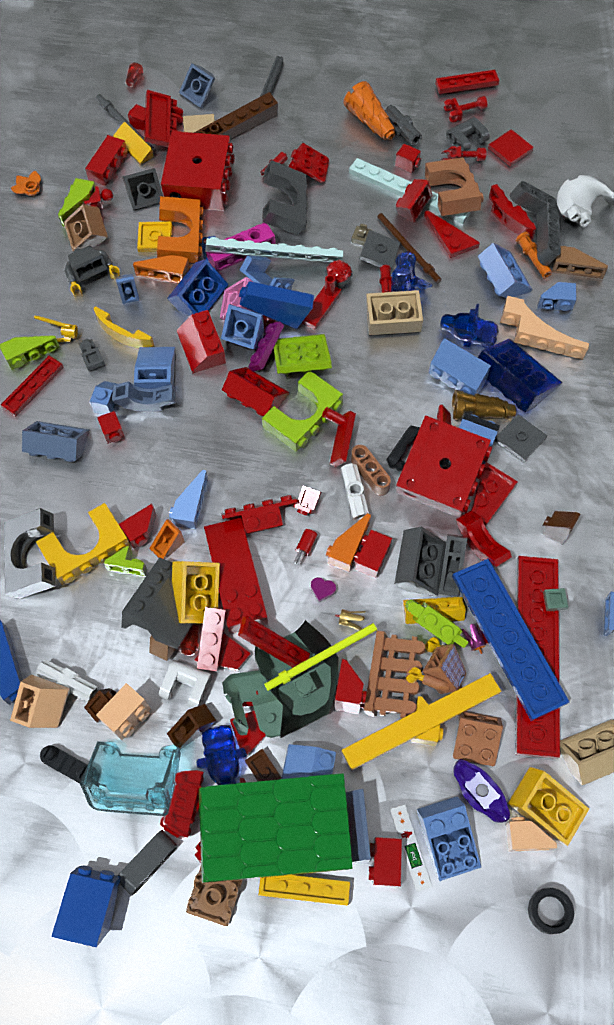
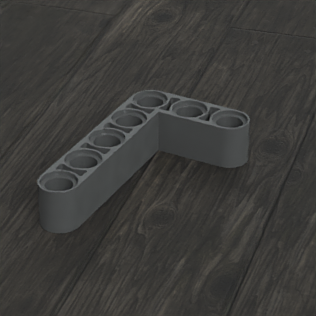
M521 181L510 193V198L514 203L536 214L537 257L541 264L548 266L561 253L557 200L533 185Z

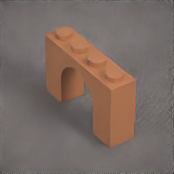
M463 157L425 163V179L429 181L430 186L455 184L461 187L455 190L438 192L437 207L441 216L481 209V203L484 200L483 193H480L478 183L475 182L474 175L469 170V164H466Z

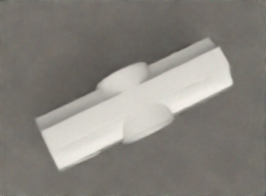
M351 463L341 467L352 519L358 522L369 512L358 467ZM351 491H358L359 493L353 494Z
M46 659L37 667L36 675L38 677L70 688L68 695L72 694L87 703L99 689L96 685L80 678V675L68 668L63 669Z

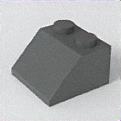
M155 168L122 176L133 210L160 203V196H163Z

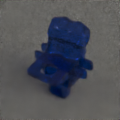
M406 251L397 256L395 260L396 268L392 272L391 292L414 291L416 286L421 289L433 286V284L415 275L416 257L413 253Z
M476 304L475 309H470V313L445 314L440 322L441 329L450 332L455 338L464 341V347H470L472 343L475 345L480 344L484 348H492L497 342L498 325L493 321H487L479 317V304Z
M220 725L216 728H208L202 732L203 754L205 758L196 761L197 767L200 769L207 768L211 780L217 785L236 784V778L240 771L239 759L247 756L244 748L236 749L235 738L230 725Z

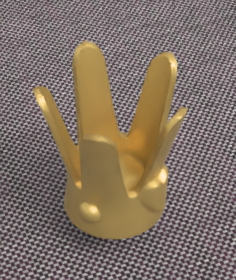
M342 609L341 614H335V616L340 617L339 624L350 626L360 631L362 628L349 620L363 621L365 617L351 613H365L366 611L350 612Z

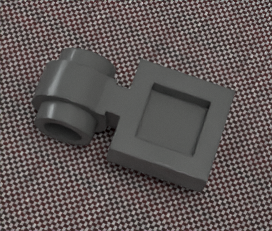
M87 338L82 340V343H79L82 350L81 355L88 371L105 365L99 349L95 347L92 339L89 340Z

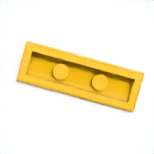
M123 122L113 137L125 140L128 153L142 165L154 157L152 148L126 122Z
M462 597L413 599L421 605L423 602L427 603L451 621L465 620L466 609ZM403 600L405 623L417 624L413 619L414 615L405 607V603L408 600Z

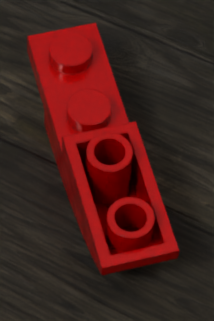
M498 184L492 185L489 199L493 203L491 212L509 230L517 235L528 232L530 239L533 240L536 226L531 222L526 211L519 205L513 207L512 202L508 200Z

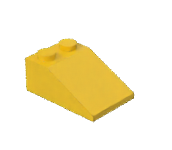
M175 561L172 563V586L179 623H203L205 607L218 608L220 563Z
M529 767L508 802L522 816L535 823L566 846L571 842L589 811L586 805L549 774Z

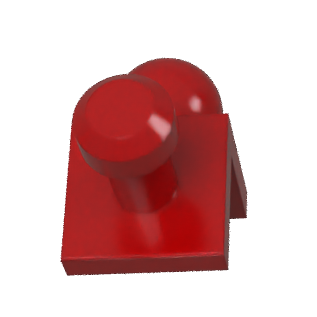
M96 186V191L89 200L84 201V204L98 207L99 210H102V199L107 202L113 199V192L110 189H104L100 194L99 188Z

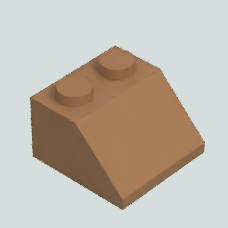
M82 204L64 221L73 252L76 249H82L87 246H98L108 238L98 207Z

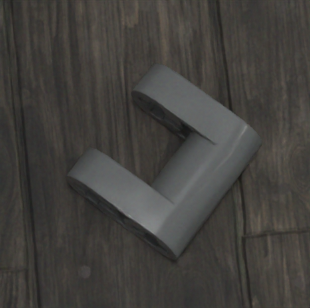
M472 117L446 131L448 141L452 146H461V151L470 150L471 145L467 138L469 135L479 144L486 142L490 138L487 128L476 117Z

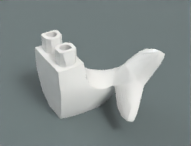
M580 175L574 180L569 181L568 179L563 183L556 197L557 206L562 215L573 222L579 223L580 226L586 227L592 221L590 215L592 214L591 205L597 197L604 196L607 203L614 205V192L598 179L588 175Z

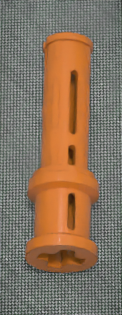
M528 232L521 233L517 236L515 242L520 244L523 254L531 259L542 278H548L552 271L548 266L539 262L536 243L532 242Z

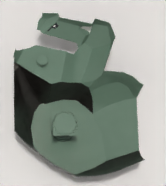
M306 620L294 633L283 637L309 652V658L331 647L328 640ZM255 647V661L259 670L230 674L222 682L224 696L232 705L235 717L233 724L238 734L247 735L249 728L242 704L244 702H252L259 729L267 737L282 738L329 714L338 678V656L335 653L310 667L306 672L294 676L290 682L284 685L282 683L267 691L264 683L279 676L278 673L283 670L288 671L292 667Z

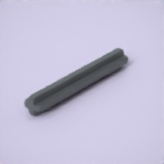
M276 56L260 97L268 92L272 93L283 65L282 56Z

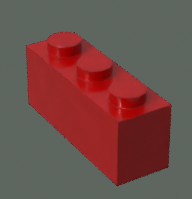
M107 135L85 168L89 181L106 186L108 181L112 179L116 169L119 168L122 160L127 156L128 149L126 148L125 140Z

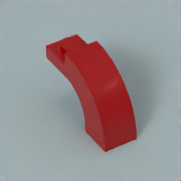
M471 510L456 519L462 536L467 537L468 546L481 561L489 559L491 564L497 567L512 558L511 552L496 542L489 534L481 516Z

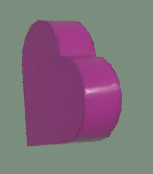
M317 577L311 581V590L319 603L335 594L336 585L333 581H324V579Z

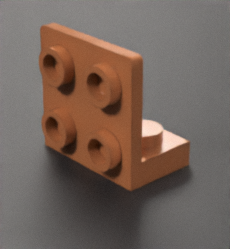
M467 711L458 715L459 726L453 758L495 766L503 729L501 718Z

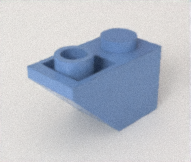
M556 283L540 296L537 308L572 311L576 302V283Z

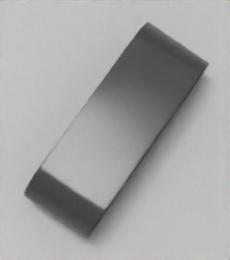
M160 830L118 874L120 876L119 884L133 896L172 855L178 845L163 830Z

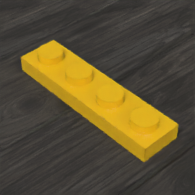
M296 875L260 878L258 896L348 906L350 882Z

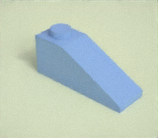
M202 470L176 499L174 507H171L169 518L175 526L196 529L208 481L206 470Z

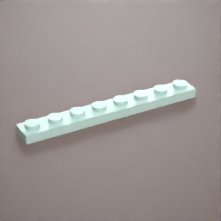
M359 158L349 168L350 174L401 197L405 194L406 187L412 183ZM432 191L433 196L425 207L440 214L437 207L438 193ZM471 212L446 215V217L463 224Z
M217 237L206 239L205 252L328 263L342 260L343 250H338L337 248L322 249L319 246L310 248L304 245L288 246L285 243L276 245L270 242L254 243L251 240L244 242L237 241L236 239L221 240Z

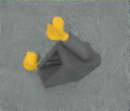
M91 246L76 249L73 253L69 254V261L64 268L68 282L71 284L70 290L73 296H75V290H80V293H83L80 285L76 283L77 281L81 282L107 270V268H109L111 279H115L113 273H117L120 276L119 268L113 266V262L107 253L103 250L94 249Z

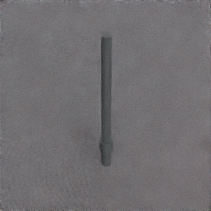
M101 94L96 96V99L107 112H110L121 124L126 122L144 140V137L113 107L109 100H106ZM146 142L152 148L153 154H155L156 149L150 143Z

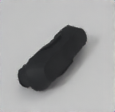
M411 425L405 431L386 459L390 468L394 467L397 471L403 469L405 462L401 459V456L406 451L407 444L412 442V440L415 441L420 427Z
M48 745L40 752V759L44 764L82 785H87L93 781L95 777L94 769L61 749Z

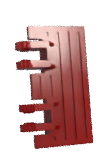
M150 90L146 91L144 142L164 147L169 146L171 131H178L176 130L177 124L183 122V109L176 107L177 100L171 99L169 95Z

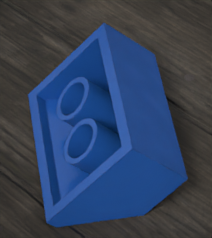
M207 259L194 263L167 299L178 311L190 316L209 310L228 286V283Z

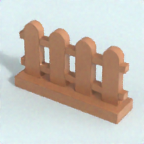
M377 631L364 712L368 716L377 717V711H379L380 716H386V712L401 714L400 717L404 718L417 711L416 704L413 701H409L410 694L415 695L419 693L420 685L418 682L409 683L407 680L391 677L392 672L407 673V677L410 669L414 667L419 668L421 672L423 671L421 662L415 660L416 654H423L426 651V646L422 641H418V637L412 636V640L397 639V635H392L391 638H388L385 631ZM395 652L408 653L409 660L394 658ZM389 692L403 693V700L388 699Z

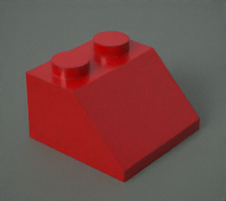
M414 179L406 187L403 197L399 198L396 203L397 213L413 223L433 196L428 180Z
M342 659L334 710L359 714L360 708L364 709L367 691H363L364 683L345 659Z

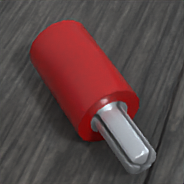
M310 529L304 530L295 549L298 552L294 561L295 564L300 565L303 557L309 555L318 536L315 531Z

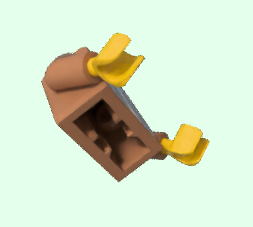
M432 637L425 644L426 650L433 652L423 669L425 675H422L419 668L414 667L408 672L409 675L406 677V680L409 683H415L417 680H420L422 684L434 688L440 694L453 693L462 688L461 683L466 676V670L454 644L441 646L439 645V640L436 637Z

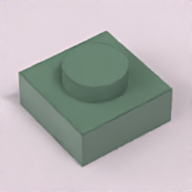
M565 588L544 590L546 611L568 609Z

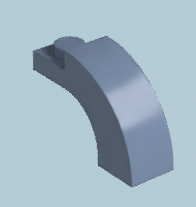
M128 381L113 385L112 401L123 408L134 411H163V406L175 403L176 387L170 384L158 388L145 389L137 387Z

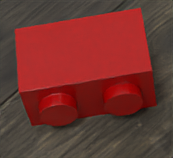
M370 530L368 535H364L361 546H363L361 552L357 551L353 559L355 570L377 578L391 547L392 538L374 530Z
M375 837L374 843H370L369 846L370 857H373V866H369L368 880L372 881V886L400 888L402 839Z

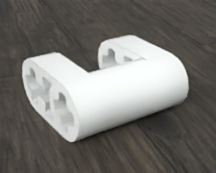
M173 660L160 687L159 697L170 700L177 683L181 682L194 687L187 707L194 708L200 706L210 685L212 674Z

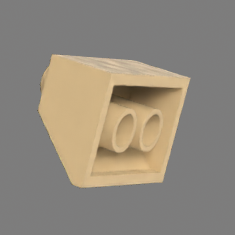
M419 290L366 294L369 335L421 332L423 316Z
M613 719L560 740V752L571 774L582 786L614 773Z

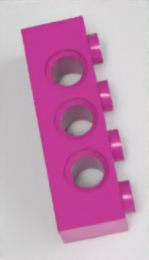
M266 223L256 225L224 239H236L243 242L251 240L254 243L270 242L271 244H276L275 235ZM206 252L207 259L217 272L238 264L247 257V255Z

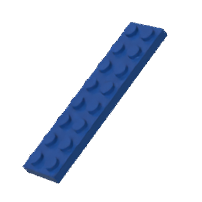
M486 559L453 573L452 577L529 719L533 721L569 703L567 696L490 560Z

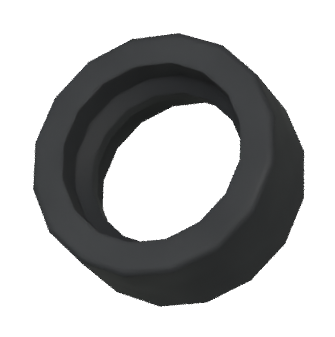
M544 888L534 893L529 900V918L540 932L560 934L568 930L573 923L575 914L573 903L563 891L556 888ZM545 897H554L563 905L564 917L557 925L545 924L538 915V904Z

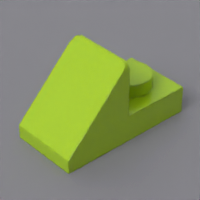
M130 546L121 549L104 562L108 571L146 577L147 568L143 561L139 559L130 560L132 556Z

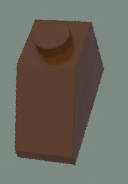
M554 511L552 517L547 516L542 525L545 529L542 534L563 545L581 514L578 512Z
M202 704L187 710L167 732V735L177 751H179L204 734L216 722V719L206 704Z

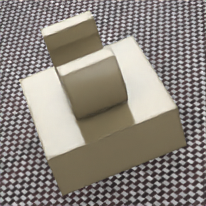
M365 224L356 226L351 242L364 246L367 234L371 229H368Z

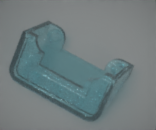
M97 741L80 782L89 806L103 812L153 816L167 815L175 786L174 776L179 771L181 757L179 747L172 745L164 746L160 749L159 756L121 754L119 747L114 742Z

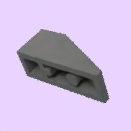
M447 534L439 594L459 596V588L452 575L463 570L467 537Z

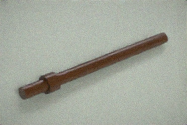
M380 213L377 218L423 268V272L430 276L436 284L440 283L442 279L435 272V268L428 264L383 213Z

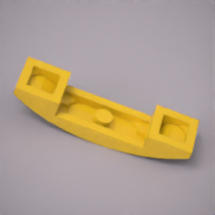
M96 306L93 308L102 329L116 341L138 349L140 347H155L151 336L140 330L132 334L112 323L109 313Z

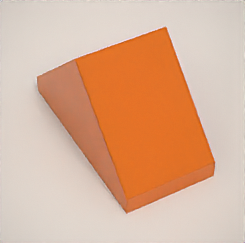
M167 519L149 549L158 558L167 559L185 543L182 532Z

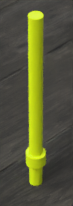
M375 624L368 625L290 670H283L278 673L279 676L264 683L267 691L282 683L284 685L290 682L294 676L377 631Z

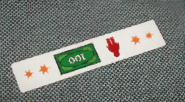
M406 805L390 809L399 839H402V848L416 891L419 892L431 888L432 884Z

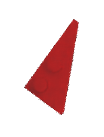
M429 210L425 211V219L450 258L479 248V241Z

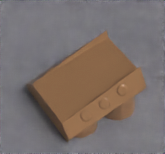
M200 866L199 872L194 879V887L187 903L186 913L227 927L243 879L202 883V870Z

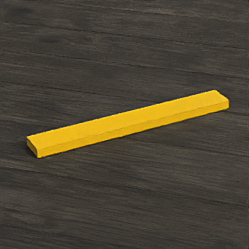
M490 673L342 749L341 752L352 771L487 701L502 691Z

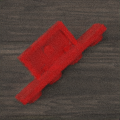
M292 495L280 497L281 500L273 502V499L262 501V504L257 506L251 503L243 505V509L236 510V507L224 510L225 513H221L222 519L241 515L245 534L282 526L279 506L297 503V498H292Z

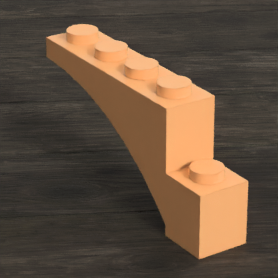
M507 296L500 323L517 327L514 343L583 360L589 348V343L574 339L555 330L537 317L527 307L523 299Z

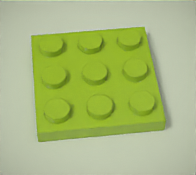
M325 334L280 338L273 348L277 374L332 368Z

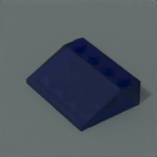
M510 338L482 350L478 356L479 359L491 365L487 377L490 384L501 391L507 399H510L516 404L518 409L524 412L536 407L563 383Z

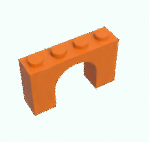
M160 196L159 221L182 223L190 229V232L182 237L158 236L157 258L174 255L188 258L189 263L198 262V257L202 256V246H199V243H202V233H199V230H202L203 220H200V217H203V207H200V200Z

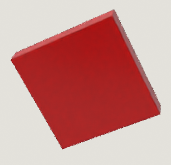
M512 129L488 145V149L510 167L531 153L534 148Z

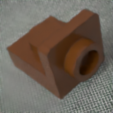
M113 689L99 690L84 707L96 723L101 722L96 714L117 693Z

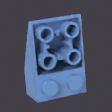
M140 347L134 370V385L145 389H153L170 384L174 385L175 347Z
M458 796L416 809L439 881L481 868L466 807Z

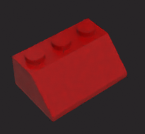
M205 310L190 315L177 329V333L192 374L226 364L225 352L209 311Z
M247 367L229 371L222 391L227 393L228 397L241 401L243 406L256 410V413L260 416H264L273 406L278 409L290 393Z

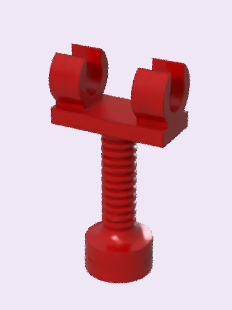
M481 96L477 98V101L459 105L456 98H453V100L448 99L444 101L445 106L443 107L445 111H451L448 118L450 122L454 123L462 120V111L474 108L484 110L487 109L488 104L486 97Z
M451 146L441 153L448 154V158H442L441 160L463 157L485 161L487 152L486 148H477L476 151H461V146Z

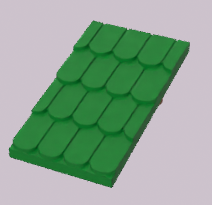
M344 773L199 788L202 883L353 869Z

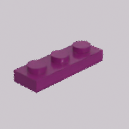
M280 321L266 326L263 338L258 342V348L250 358L251 362L248 368L252 371L264 368L284 327Z

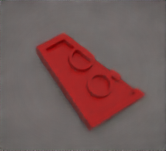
M485 462V468L472 507V511L482 517L485 526H487L518 482Z

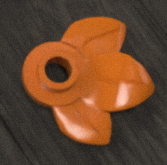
M33 171L29 178L17 175V185L12 186L11 190L16 194L34 196L40 192L39 184L41 177L36 171Z

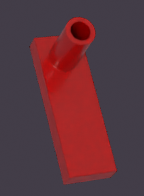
M333 275L325 277V286L314 299L313 309L302 321V324L316 330L341 295L342 289L335 287V277Z
M326 407L322 417L338 425L330 465L337 467L347 460L356 413L348 411L342 415Z

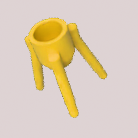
M34 316L35 319L61 327V335L64 338H57L58 342H71V338H77V325Z

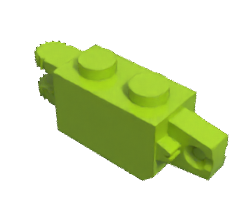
M413 599L406 601L405 607L414 615L413 619L415 622L447 645L456 642L461 647H466L469 641L460 635L462 630L454 622L425 602L421 605Z

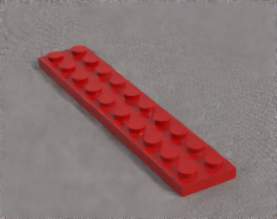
M518 556L517 610L559 682V611H546L543 595L544 590L558 589V559ZM516 695L515 755L560 758V708L531 721Z

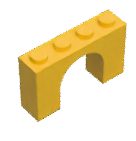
M105 503L88 512L99 531L98 543L90 552L83 555H73L66 552L54 532L36 541L48 564L55 567V576L61 585L71 583L77 576L90 572L96 565L104 563L110 556L126 546H130L127 537Z

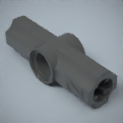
M387 106L385 112L395 128V134L402 135L411 145H417L422 139V134L413 126L410 116H404L395 106Z

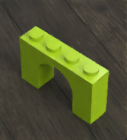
M308 371L298 381V392L316 405L317 411L314 415L304 420H295L273 406L262 417L263 428L295 452L299 448H303L312 435L314 436L318 433L323 423L329 421L322 417L326 407L339 411L343 406V394L312 371Z

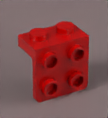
M305 143L294 149L291 154L292 161L288 167L303 172L318 182L323 183L326 179L329 158Z

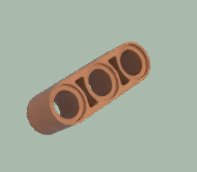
M356 445L353 447L351 463L357 465L359 474L376 495H386L389 492L391 483L388 473L366 446ZM367 469H373L374 471L369 472ZM382 482L386 485L380 486L378 483Z

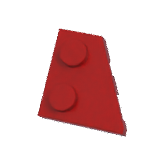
M223 633L219 668L225 667L229 670L239 671L250 658L251 653ZM198 656L194 659L196 663H198Z
M255 710L245 714L249 728L247 735L238 734L233 724L235 718L230 719L243 759H246L266 736L259 729Z

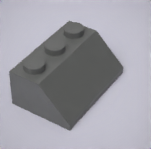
M422 526L404 530L394 584L409 592L438 596L446 542Z

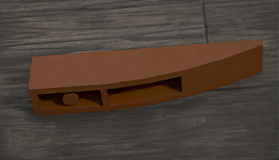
M268 92L194 133L228 135L232 139L278 116V102Z

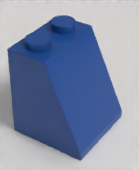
M86 865L76 867L70 873L51 937L97 948L110 931L120 876L114 875V872L109 870L95 871L92 870V867Z

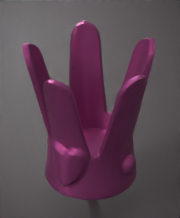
M474 624L470 625L473 639L467 631L461 629L469 641L471 650H479L480 654H482L481 649L487 645L483 639L481 629L479 633L477 626Z

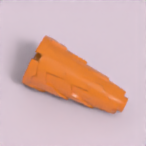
M366 81L357 83L352 87L354 91L352 93L348 91L343 101L344 106L383 140H391L395 136V128L381 106V102L369 83Z

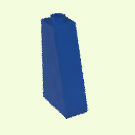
M249 281L246 287L241 288L239 293L241 306L295 329L298 328L313 309L314 295Z
M0 620V696L10 705L15 703L19 685L23 678L8 628Z

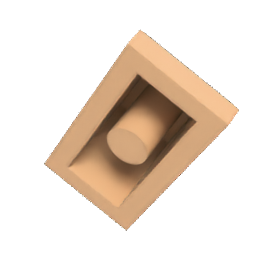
M524 817L511 818V822L506 824L508 852L546 851L557 848L555 841L535 823L525 821Z

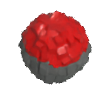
M342 260L331 262L325 271L326 276L333 275L335 277V287L338 288L348 284L353 275L351 266Z

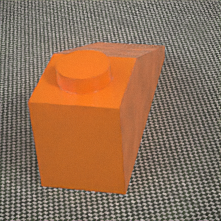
M169 255L133 263L136 276L177 284L190 270L188 258L183 256Z
M367 513L335 539L333 546L329 545L326 552L328 564L350 572L354 556L359 550L362 539L369 527L371 514Z

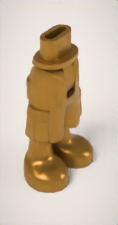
M461 390L454 391L452 397L454 420H460L467 411H473V415L484 418H507V416L515 417L516 415L515 405L508 404L507 401H503L499 397H489L481 394L471 395Z

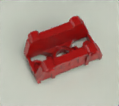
M181 771L170 779L169 785L171 789L164 817L160 819L159 826L176 838L188 839L191 835L190 824H193L194 817H196L199 809V788L204 780V772Z

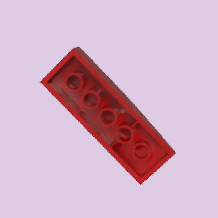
M237 518L204 526L212 563H220L219 593L223 609L227 610L226 623L229 634L239 632L242 618L245 616L252 618L263 626L268 625V618L242 519Z

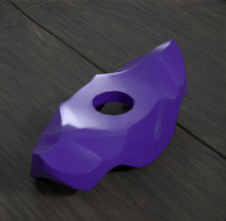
M462 759L458 760L454 765V776L467 802L475 810L485 814L494 822L503 823L510 819V811L505 796L498 784L480 767ZM479 784H485L488 787L489 793L487 796L482 797L477 794L476 788Z

